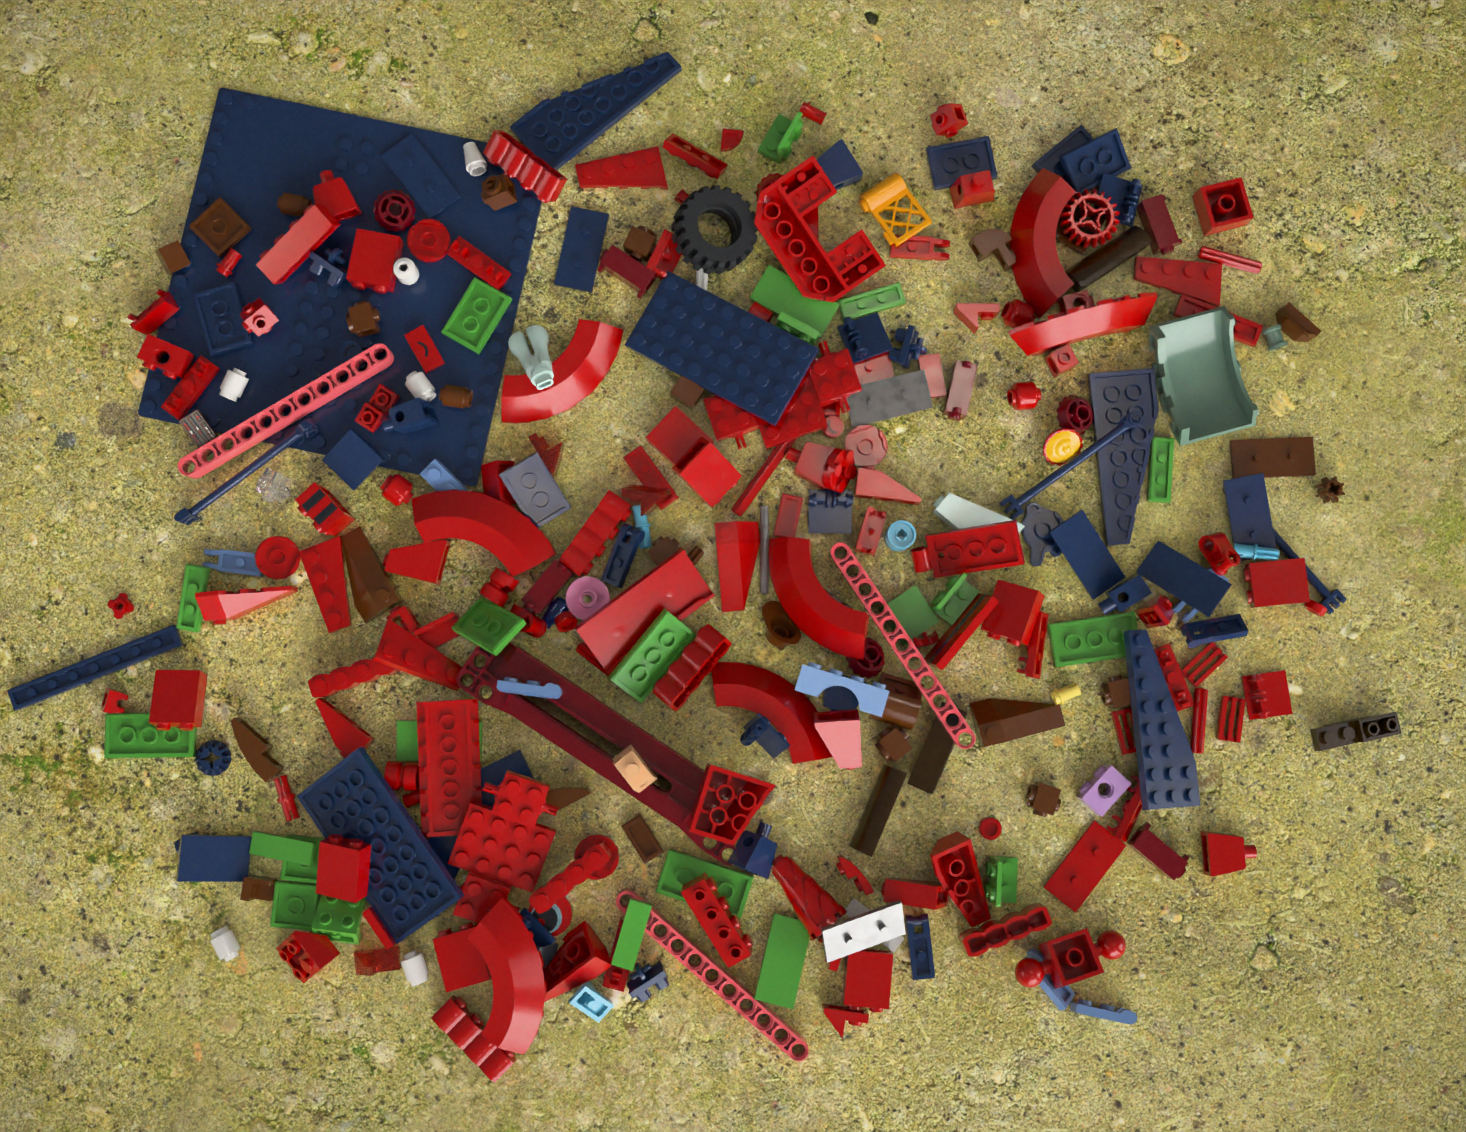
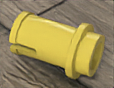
M1073 682L1061 689L1055 688L1050 695L1055 705H1063L1064 701L1081 695V691L1076 682Z

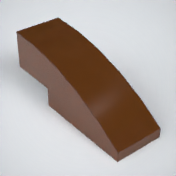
M233 718L231 720L233 732L245 759L265 782L273 781L284 769L280 763L268 754L274 746L242 718Z
M580 787L549 789L546 803L559 807L558 810L591 794L592 791L589 788Z

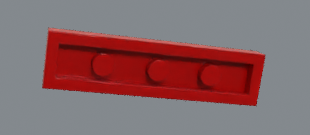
M1182 294L1172 316L1181 318L1217 307ZM1233 314L1235 318V326H1233L1234 340L1251 347L1256 346L1263 325Z

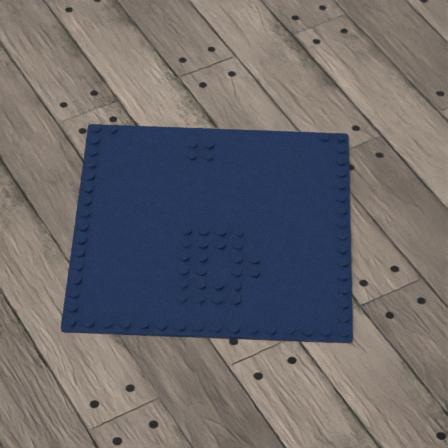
M220 88L180 243L190 261V265L173 272L168 290L180 309L159 326L157 338L185 349L195 356L189 370L201 355L221 369L185 416L199 409L214 431L223 434L346 362L340 355V348L344 342L349 340L356 341L362 346L363 351L375 344H384L394 354L392 365L262 442L276 445L294 432L295 428L303 420L311 418L316 423L318 432L311 438L306 436L299 438L288 448L327 455L344 435L353 428L385 459L378 467L420 475L437 458L464 485L476 486L481 472V465L508 354V341L513 332L542 201L537 199V194L532 190L529 191L521 187L516 177L511 178L507 176L515 184L517 202L496 211L483 202L481 182L490 176H498L504 173L500 165L495 166L487 160L488 157L483 154L488 142L228 88ZM411 133L461 196L460 199L433 219L440 221L447 228L451 236V244L460 236L512 274L499 291L508 295L513 300L480 355L445 336L441 331L473 278L476 277L481 281L483 280L447 254L436 262L427 263L420 261L412 255L407 245L409 229L417 224L418 221L429 218L381 155ZM468 142L476 144L487 163L486 172L480 176H472L466 170L463 146ZM331 170L334 179L338 177L344 179L362 214L340 221L341 225L314 252L316 254L319 252L325 254L327 248L332 251L335 248H340L343 250L342 258L346 260V263L342 266L348 269L357 228L400 236L404 242L401 258H408L413 261L419 271L418 280L414 284L405 285L397 278L394 292L387 291L386 294L377 293L372 288L365 287V290L352 287L347 279H344L339 287H334L326 281L330 271L325 269L323 275L318 276L309 270L312 259L308 257L284 283L274 285L256 264L261 260L259 258L260 255L267 249L271 250L275 245L274 241L282 234L285 235L290 230L288 227L293 221L301 219V217L281 213L277 207L279 196H282L284 192L303 195L307 199H311L312 204L315 205L313 186L322 183L319 175L321 172ZM392 189L402 191L404 194L409 195L410 200L414 202L416 210L414 214L415 219L412 221L411 226L406 227L404 231H387L385 227H381L379 222L375 220L373 212L374 202L377 200L378 195L383 194L384 191ZM219 197L252 228L247 235L232 247L233 250L242 255V258H240L231 271L233 274H229L228 277L216 271L218 267L216 264H220L226 254L219 258L188 226ZM235 281L243 307L253 303L260 297L275 313L279 321L273 325L268 333L262 334L259 337L252 331L253 345L212 357L209 354L193 294ZM360 301L370 302L380 313L381 320L378 321L381 332L359 338L355 333H351L346 321V313H349L348 308ZM421 325H424L445 362V364L427 374L404 336ZM380 352L378 355V360L384 359L387 355V352ZM169 354L161 357V363H166L169 360ZM367 362L359 366V371H364L367 368ZM156 368L155 371L149 369L138 414L142 417L181 425L177 418L161 408L162 404L181 381V378L176 377L174 380L163 375V370ZM234 368L247 373L245 377L249 379L241 397H238L236 402L219 395L221 391L220 386L227 371H233ZM414 371H417V373L423 372L435 388L434 392L437 395L430 402L434 404L439 421L438 425L403 434L395 430L386 432L381 424L372 433L355 421L365 402L370 401L379 384H384L400 395L394 407L415 399L405 386L406 377ZM348 373L340 377V382H345L348 379ZM446 384L467 387L468 390L473 391L471 407L461 409L443 406L442 401L439 400L440 389L444 388ZM324 385L322 387V394L328 392L329 385ZM305 396L303 398V405L309 403L310 396ZM287 407L284 409V416L290 414L291 407ZM268 418L265 420L264 426L269 427L272 419ZM252 429L246 432V439L252 436Z

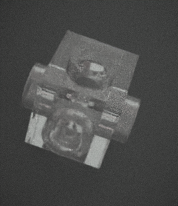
M266 467L263 475L257 480L255 491L261 493V499L273 504L276 500L283 504L290 494V488L294 480Z

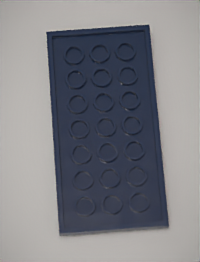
M667 271L666 278H663L625 343V346L679 376H684L702 388L774 426L777 425L819 351L817 347Z
M363 746L356 749L297 795V798L325 838L331 834H340L343 838L361 839L364 843L372 844L368 894L365 898L397 944L465 896Z

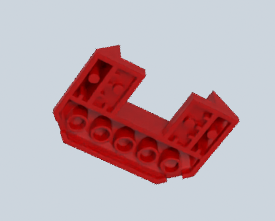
M811 156L759 192L754 225L803 297L833 303L885 267L886 264L862 229L830 252H825L803 219V216L835 195L837 190L815 157Z

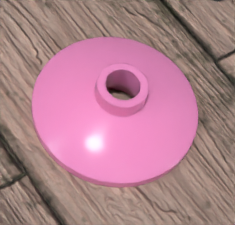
M587 576L575 580L569 586L566 593V604L569 611L581 620H585L610 601V594L606 585L594 577ZM589 596L591 598V602L585 603L583 601V597Z

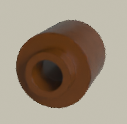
M287 192L279 196L277 201V207L282 214L301 218L304 216L303 211L312 204V200L307 199L306 196Z
M446 384L444 388L440 389L439 400L442 401L443 406L465 409V407L470 408L473 400V391L468 390L467 387Z

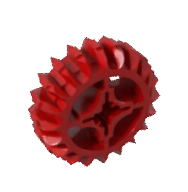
M1084 189L1082 194L1076 192L1074 198L1071 197L1063 209L1066 212L1060 214L1061 218L1066 219L1060 223V226H1067L1063 234H1071L1068 241H1072L1075 238L1076 246L1083 242V248H1087L1089 243L1092 248H1096L1098 243L1102 246L1106 243L1105 239L1110 240L1112 238L1111 233L1117 231L1114 225L1120 223V220L1114 217H1117L1120 213L1119 211H1113L1117 203H1109L1112 199L1111 196L1105 199L1103 198L1105 195L1104 191L1097 195L1096 189H1093L1090 194L1087 189ZM1087 203L1095 204L1100 208L1094 209ZM1078 206L1081 217L1077 222H1074V211ZM1105 215L1106 224L1104 230L1101 231L1099 218ZM1087 216H1088V217H1094V216H1096L1093 221H1092V220H1089V221L1086 220V221H1084ZM1086 228L1090 234H1086L1079 229Z

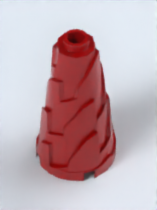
M780 854L773 860L772 873L783 888L787 899L793 906L795 913L812 941L822 934L821 928L834 924L847 913V910L811 876L805 873L791 857L787 855L783 857Z

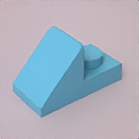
M590 981L584 983L568 1000L570 1004L598 1023L614 1007L608 998L596 991Z

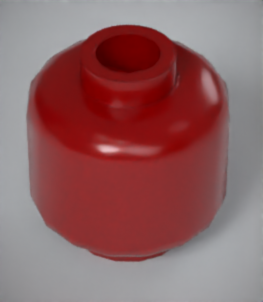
M1019 299L1008 301L1001 312L1004 324L1013 329L1035 320L1033 307Z
M1032 381L1016 382L1007 391L1008 404L1019 411L1034 409L1038 401L1041 400V390Z
M400 474L389 475L380 487L382 490L381 496L394 506H400L403 502L407 505L414 495L411 492L413 484Z

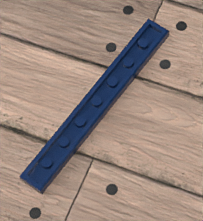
M171 625L7 690L14 711L27 708L184 646L179 630L176 628L177 625Z

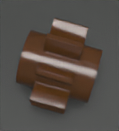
M1327 477L1322 478V484L1315 485V488L1318 489L1316 497L1322 498L1324 504L1330 500L1332 503H1336L1339 501L1337 496L1345 495L1342 492L1344 483L1338 482L1337 477L1331 478L1330 481Z

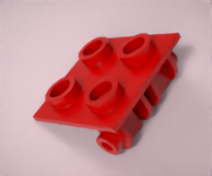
M1285 670L1241 676L1249 720L1293 714Z

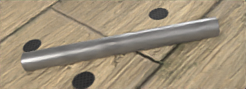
M760 506V593L767 594L769 593V506Z

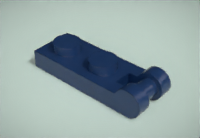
M626 523L621 526L601 580L618 588H623L638 546L645 537L643 530L633 529L631 525Z
M1240 614L1190 622L1180 627L1182 635L1187 638L1186 643L1189 648H1195L1200 644L1247 636L1249 631Z
M920 914L919 917L907 915L905 916L912 980L935 978L928 914ZM921 925L922 932L914 933V926Z

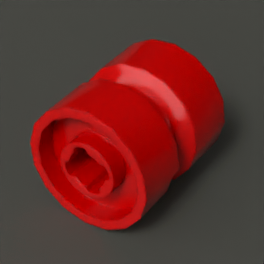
M495 566L489 575L490 581L483 584L479 593L503 608L509 599L508 593L515 590L519 581Z
M387 761L384 778L391 789L399 790L403 786L405 791H418L420 788L419 762H406L403 765L400 761Z

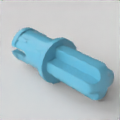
M645 504L632 506L635 526L633 527L645 532V537L639 544L640 549L652 546L649 531L651 524H648Z
M1256 543L1254 545L1233 544L1234 550L1240 557L1249 558L1252 561H1255L1256 558L1276 561L1279 558L1278 549L1258 547Z

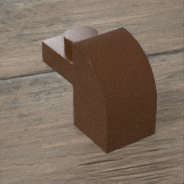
M987 229L972 237L968 243L978 262L994 254L1004 272L1011 269L1016 263V256L1013 250L1007 247L1012 238L1003 230Z

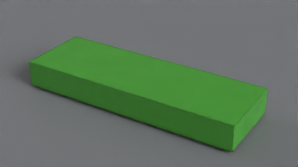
M900 282L840 299L837 303L840 304L839 309L842 319L846 317L856 319L904 305L906 301Z
M1153 436L1151 439L1147 502H1171L1174 438Z
M191 563L186 564L177 629L197 633L201 631L203 616L196 601L195 593L207 592L210 567Z
M253 831L249 854L311 866L314 862L317 843Z
M630 898L611 965L633 971L653 904Z

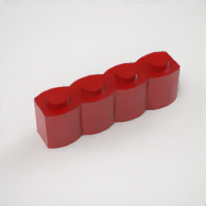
M503 130L493 131L483 151V154L488 157V162L495 166L500 165L507 176L511 178L516 177L521 187L529 191L532 190L537 194V199L544 203L556 202L568 180L563 174L552 168L547 162L536 156L531 150Z
M609 490L558 562L579 577L587 576L594 567L592 564L593 560L596 557L600 558L606 551L607 547L604 546L609 538L613 540L620 529L617 527L622 521L626 522L631 516V504Z
M709 624L700 628L695 640L684 647L681 657L670 664L667 674L657 680L652 693L672 710L678 711L685 704L690 694L699 687L704 677L713 670L717 661L726 654L732 643Z
M373 658L372 660L363 659L355 662L351 667H339L330 672V674L316 675L308 680V685L312 697H330L340 690H350L360 685V683L374 682L381 676L394 675L401 670L376 662Z
M604 841L595 843L584 855L576 858L566 869L558 872L548 883L539 887L530 896L528 901L538 914L546 912L559 899L567 896L576 885L583 883L594 871L602 868L612 858L613 852Z
M1040 903L1027 905L1020 912L1007 913L1000 920H990L979 928L967 929L958 938L964 952L970 957H976L984 954L989 948H999L1006 945L1010 940L1022 939L1029 935L1031 931H1042L1052 924V920L1045 906Z
M453 995L431 1018L464 1051L468 1058L495 1083L515 1063V1052L497 1048L481 1034L485 1027L482 1024L484 1021L481 1016L476 1012L471 1013L467 1009V1002L462 997Z

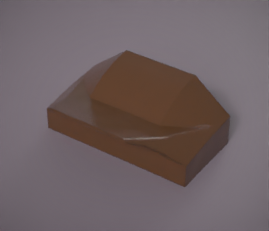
M1290 302L1282 306L1275 313L1277 325L1281 324L1282 327L1280 330L1295 342H1309L1321 332L1316 325Z

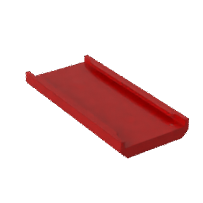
M681 548L574 628L604 670L610 675L664 608L678 620L682 621L715 595L687 556L686 551Z
M478 699L416 701L421 832L424 837L458 835L471 800L482 804Z

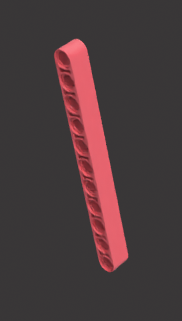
M378 343L184 456L178 462L179 472L192 479H198L386 369L392 365L394 354L384 344ZM386 351V357L378 360L379 353ZM367 362V368L364 371H359V366ZM348 373V379L345 382H340V377ZM324 385H329L328 392L322 394V387ZM305 396H310L309 403L303 405V398ZM287 407H291L290 414L284 416V409ZM271 418V425L269 427H265V420ZM252 429V436L246 439V432ZM233 440V447L227 450V443ZM213 451L214 457L211 461H208L207 456ZM191 463H194L195 468L189 473L188 467Z
M843 542L834 544L831 548V557L954 743L961 749L971 748L976 741L973 731L849 546ZM838 549H844L847 551V555L843 559H838L835 557V552ZM850 567H857L859 574L855 577H850L847 575V570ZM862 585H869L871 593L869 595H861L859 588ZM875 603H880L884 607L883 611L879 614L871 611V607ZM887 621L895 623L896 629L893 632H886L883 626ZM903 639L908 642L909 646L905 651H900L896 648L895 645L898 640ZM912 658H917L920 660L921 666L919 669L913 670L908 666V661ZM925 676L933 680V686L929 689L923 688L920 683L921 679ZM937 695L943 696L946 700L945 706L936 707L933 703V698ZM955 714L958 717V724L956 726H949L946 723L947 715ZM961 733H968L970 735L971 742L969 745L964 746L960 744L959 735Z
M628 888L620 891L616 898L617 907L625 915L628 905H624L621 902L622 895L627 894L634 899L646 902L634 890ZM651 908L650 917L645 929L648 935L791 1059L803 1061L807 1058L809 1049L804 1037L762 1001L755 1000L752 992L655 908ZM663 924L666 926L667 932L659 935L655 932V926ZM675 939H680L684 942V947L678 950L673 948L671 943ZM698 954L701 957V961L698 964H692L689 961V956ZM709 969H715L718 972V976L710 979L706 976V972ZM726 984H732L736 989L733 993L727 994L723 991V987ZM743 999H750L753 1004L750 1008L746 1009L741 1007L740 1002ZM760 1014H767L770 1017L767 1023H760L757 1018ZM784 1029L787 1031V1034L784 1038H778L774 1035L776 1030ZM795 1044H802L804 1049L800 1053H795L792 1051V1047Z

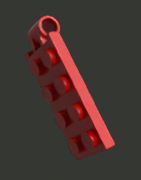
M1016 520L925 534L927 546H920L910 550L915 572H926L933 568L934 578L952 576L964 572L972 573L1018 566L1025 563Z

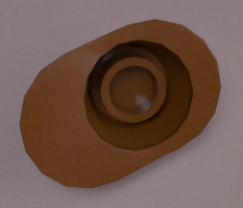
M778 601L766 602L762 607V616L766 624L765 636L768 642L776 646L780 651L789 645L798 643L801 640L800 629L790 619L781 603Z

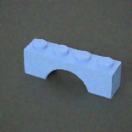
M809 662L808 666L802 664L795 687L796 691L818 697L829 687L843 686L855 694L859 702L860 711L882 717L890 692L885 690L886 685L873 682V685L865 684L864 678L852 675L851 679L842 676L843 672L831 668L829 672L821 670V665Z

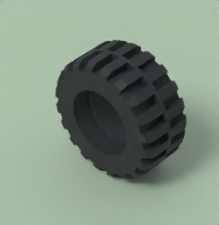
M712 185L710 189L708 186H704L698 191L695 190L684 200L673 217L674 221L671 225V230L675 233L671 237L673 243L678 245L675 250L678 254H683L684 258L682 260L686 264L690 262L693 264V269L699 271L702 268L706 274H711L713 271L716 274H722L725 271L734 269L754 249L753 245L758 238L757 234H755L758 231L754 225L755 212L750 211V203L748 201L744 202L741 199L742 195L740 193H732V189L725 186L722 190L720 185ZM712 213L725 220L731 231V243L729 246L715 247L702 238L697 224L698 217L701 214Z

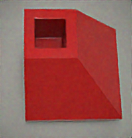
M294 931L276 948L280 958L288 963L292 968L294 976L301 980L303 984L340 954L326 935Z

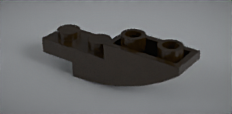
M1397 712L1361 717L1310 729L1315 751H1323L1402 734Z

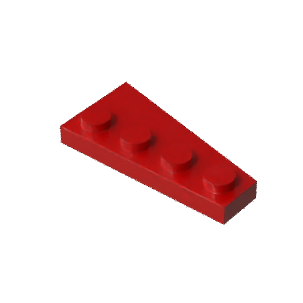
M658 146L575 165L580 188L619 187L620 189H628V187H641V189H668Z
M1141 256L1135 258L1133 280L1156 288L1161 287L1170 290L1171 293L1177 295L1184 294L1217 308L1220 306L1222 264Z
M337 536L299 551L329 633L352 626L349 598L347 596L342 536Z
M388 618L373 660L458 691L460 687L456 682V678L462 666Z

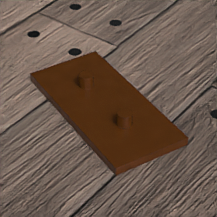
M1313 437L1230 441L1232 479L1263 473L1264 478L1316 475Z

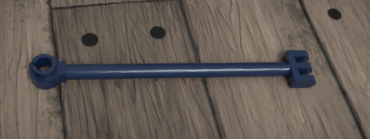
M1137 410L1129 412L1125 417V421L1017 499L1012 494L999 503L1000 506H1005L1009 502L1011 506L1004 511L1007 514L1014 509L1016 513L1009 517L1014 520L1024 513V510L1021 508L1023 504L1129 428L1134 429L1141 426L1144 422V416H1140L1139 421L1135 423L1132 421V416H1138L1141 412Z
M311 418L303 420L295 428L294 432L190 509L184 507L174 515L175 521L185 525L192 524L199 518L197 516L198 513L299 438L305 436L307 438L313 437L318 432L316 423Z
M1273 528L1275 544L1287 558H1300ZM1306 565L1307 580L1324 598L1319 604L1328 609L1327 614H1332L1334 610L1331 606L1337 609L1340 607L1339 602L1344 603L1347 600L1346 597L1338 589L1330 592Z

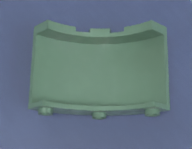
M1225 306L1149 326V351H1154L1155 363H1151V366L1155 372L1157 393L1163 412H1168L1172 423L1169 426L1180 446L1253 427L1256 424V417L1259 414L1258 407L1252 402L1240 374L1241 365L1235 353L1233 335L1235 318L1233 314L1228 312Z

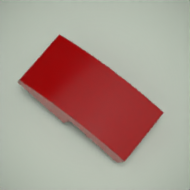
M379 384L370 401L365 402L355 421L374 433L382 424V420L388 416L389 409L394 407L400 395L384 384Z
M837 856L839 862L836 863V866L841 876L845 874L848 879L856 876L857 879L853 881L859 892L863 891L866 896L874 893L862 872L844 856Z

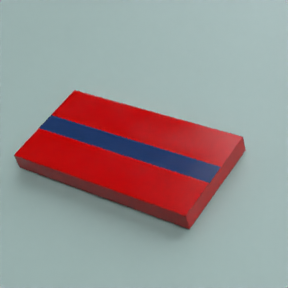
M978 593L954 624L948 628L925 656L924 660L926 663L943 670L997 605L998 600L993 596Z

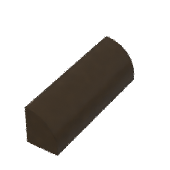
M1132 226L1067 269L1065 273L1074 283L1072 286L1073 290L1076 293L1082 291L1147 248L1152 242L1149 235L1142 228Z
M942 702L940 707H944L946 703ZM958 709L963 718L966 719L968 713ZM949 714L946 717V723L949 726H956L958 724V717L955 714ZM937 716L907 783L932 795L955 745Z
M883 764L849 844L850 847L870 857L873 856L907 776L906 773Z

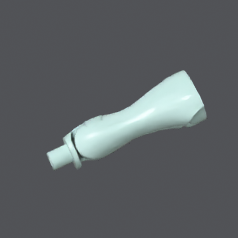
M533 325L526 329V333L533 347L534 355L531 354L527 339L521 331L511 335L508 346L512 354L520 360L532 384L538 390H542L553 384L554 375L547 346L550 339L548 332L543 327Z

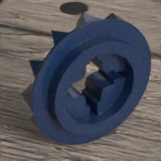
M210 740L202 743L199 749L196 750L194 761L197 764V769L203 772L204 775L217 776L228 769L231 763V752L223 742ZM211 752L215 756H221V758L213 762V765L211 761L205 760L207 756H211Z

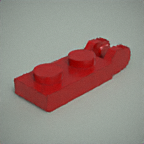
M912 236L897 247L894 243L890 245L889 258L947 261L950 258L949 253L933 252L934 247H950V241L934 239V237Z

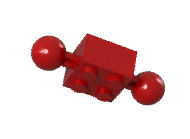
M1085 928L1039 944L1044 960L1040 962L1033 958L1020 960L1015 967V977L1022 986L1033 988L1042 982L1044 975L1050 974L1055 989L1105 973L1099 956L1109 960L1120 958L1126 950V942L1120 933L1107 930L1099 935L1096 943H1093L1088 929Z

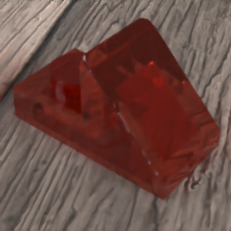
M536 433L532 434L528 438L550 474L555 477L560 466L564 444L561 442L547 451L546 449L550 446L543 436L539 438Z
M635 484L622 488V497L630 498L632 502H641V516L651 513L671 494V489Z
M399 945L392 946L388 950L384 947L354 952L356 975L374 976L378 972L400 970L402 968Z

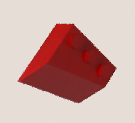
M707 763L686 829L691 833L734 845L750 823L751 818L760 809L764 800L776 785Z

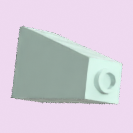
M948 493L945 497L941 495L933 504L936 507L933 513L954 530L1012 520L951 493ZM1017 522L1018 532L1020 533L1021 530L1025 527L1023 524Z

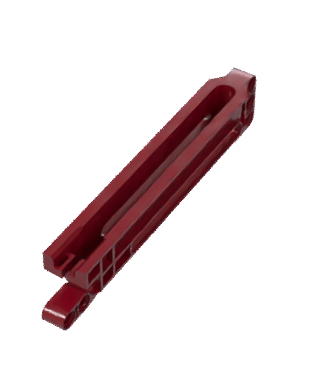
M510 641L497 656L477 645L457 675L456 682L461 689L482 703L512 715L678 826L700 849L721 863L732 865L728 862L729 860L722 856V852L726 848L736 849L735 845L716 840V844L713 847H707L703 842L704 836L691 833L686 829L704 775V769ZM479 655H483L486 658V663L483 667H478L476 664V658ZM468 673L473 676V683L470 686H466L463 682L464 676ZM504 677L518 679L524 684L527 683V680L540 682V686H545L548 683L560 686L563 693L561 694L562 696L558 699L547 698L548 700L624 750L629 745H632L648 767L672 783V788L664 790L651 783L640 793L634 791L615 767L613 755L523 695L500 692L496 688L497 681H504ZM485 686H489L492 690L491 696L487 699L482 696V689Z

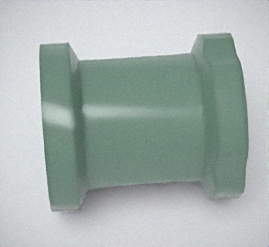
M1281 324L1261 331L1262 335L1266 336L1269 352L1288 345L1280 331L1282 328Z

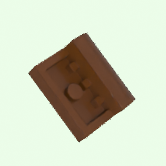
M881 672L878 683L886 685L885 690L890 692L882 717L870 714L869 718L912 730L920 710L922 693L914 681Z

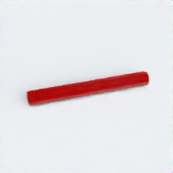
M797 439L784 442L774 448L731 508L735 515L741 517Z

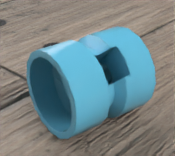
M896 521L885 532V544L893 551H904L914 543L916 531L908 521Z

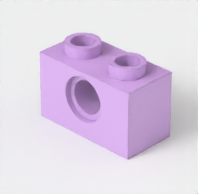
M1107 764L1105 766L1101 765L1096 769L1093 774L1095 777L1080 787V794L1077 796L1093 813L1101 817L1131 785L1112 765ZM1101 783H1105L1107 790L1104 794L1100 795L1098 786Z

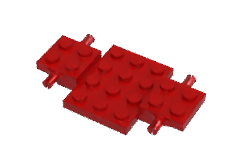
M823 341V345L821 342L818 344L822 356L813 360L776 426L717 395L703 399L716 440L721 441L727 438H735L738 450H741L742 446L743 448L747 447L743 435L760 429L765 447L768 449L828 428L822 407L838 402L842 413H846L844 405L847 412H849L851 409L846 398L862 391L848 348L830 353L827 341Z
M507 770L499 786L488 782L484 784L482 791L495 795L493 807L471 800L448 864L468 871L465 882L459 887L465 896L457 901L453 915L479 923L502 897L508 900L511 886L533 893L556 834V829L536 823L542 812L554 816L557 814L559 807L546 803L550 784ZM514 906L519 912L520 907Z

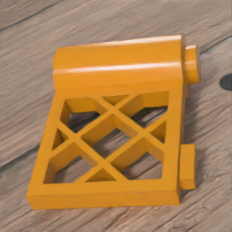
M894 172L859 196L860 201H858L861 210L864 213L872 214L885 231L883 237L889 245L894 243L897 247L932 223L930 217L907 189L904 180L897 172ZM906 197L911 203L910 209L897 207L898 201ZM884 210L894 211L892 221L882 219L879 214ZM896 212L909 214L907 223L895 221ZM911 214L920 215L924 221L919 225L911 224ZM893 226L906 228L905 234L897 238L893 233Z

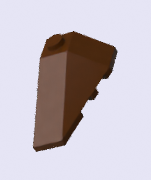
M361 526L342 536L341 540L354 605L365 624L401 604L404 600L388 572L384 571L385 567Z
M993 698L969 703L980 747H987L1065 726L1060 704Z

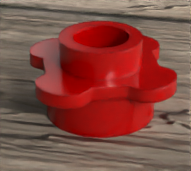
M120 593L116 599L109 600L107 604L113 610L116 619H122L123 615H127L134 610V605L128 599L126 593Z

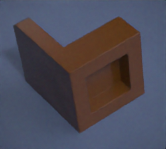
M178 240L155 251L168 275L190 265V261Z
M681 376L671 390L670 395L673 399L693 411L704 394V388Z
M257 875L244 877L240 900L251 901L259 899L272 901L277 878Z

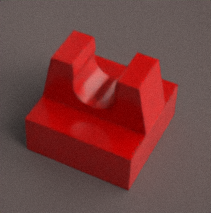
M106 688L100 709L111 714L124 713V708L117 706V701L120 699L128 700V695L116 689Z

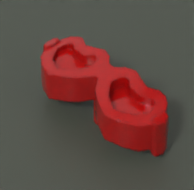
M936 631L927 636L926 632H922L924 639L913 637V643L916 648L932 645L939 641Z

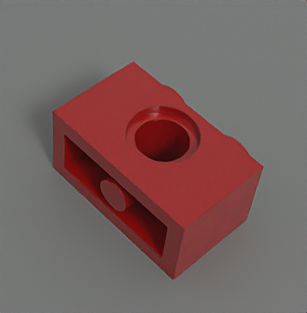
M147 334L137 355V358L143 362L142 366L153 371L156 368L163 370V375L174 380L176 377L181 379L184 377L195 357L189 351L150 334ZM169 354V360L166 363H161V357Z

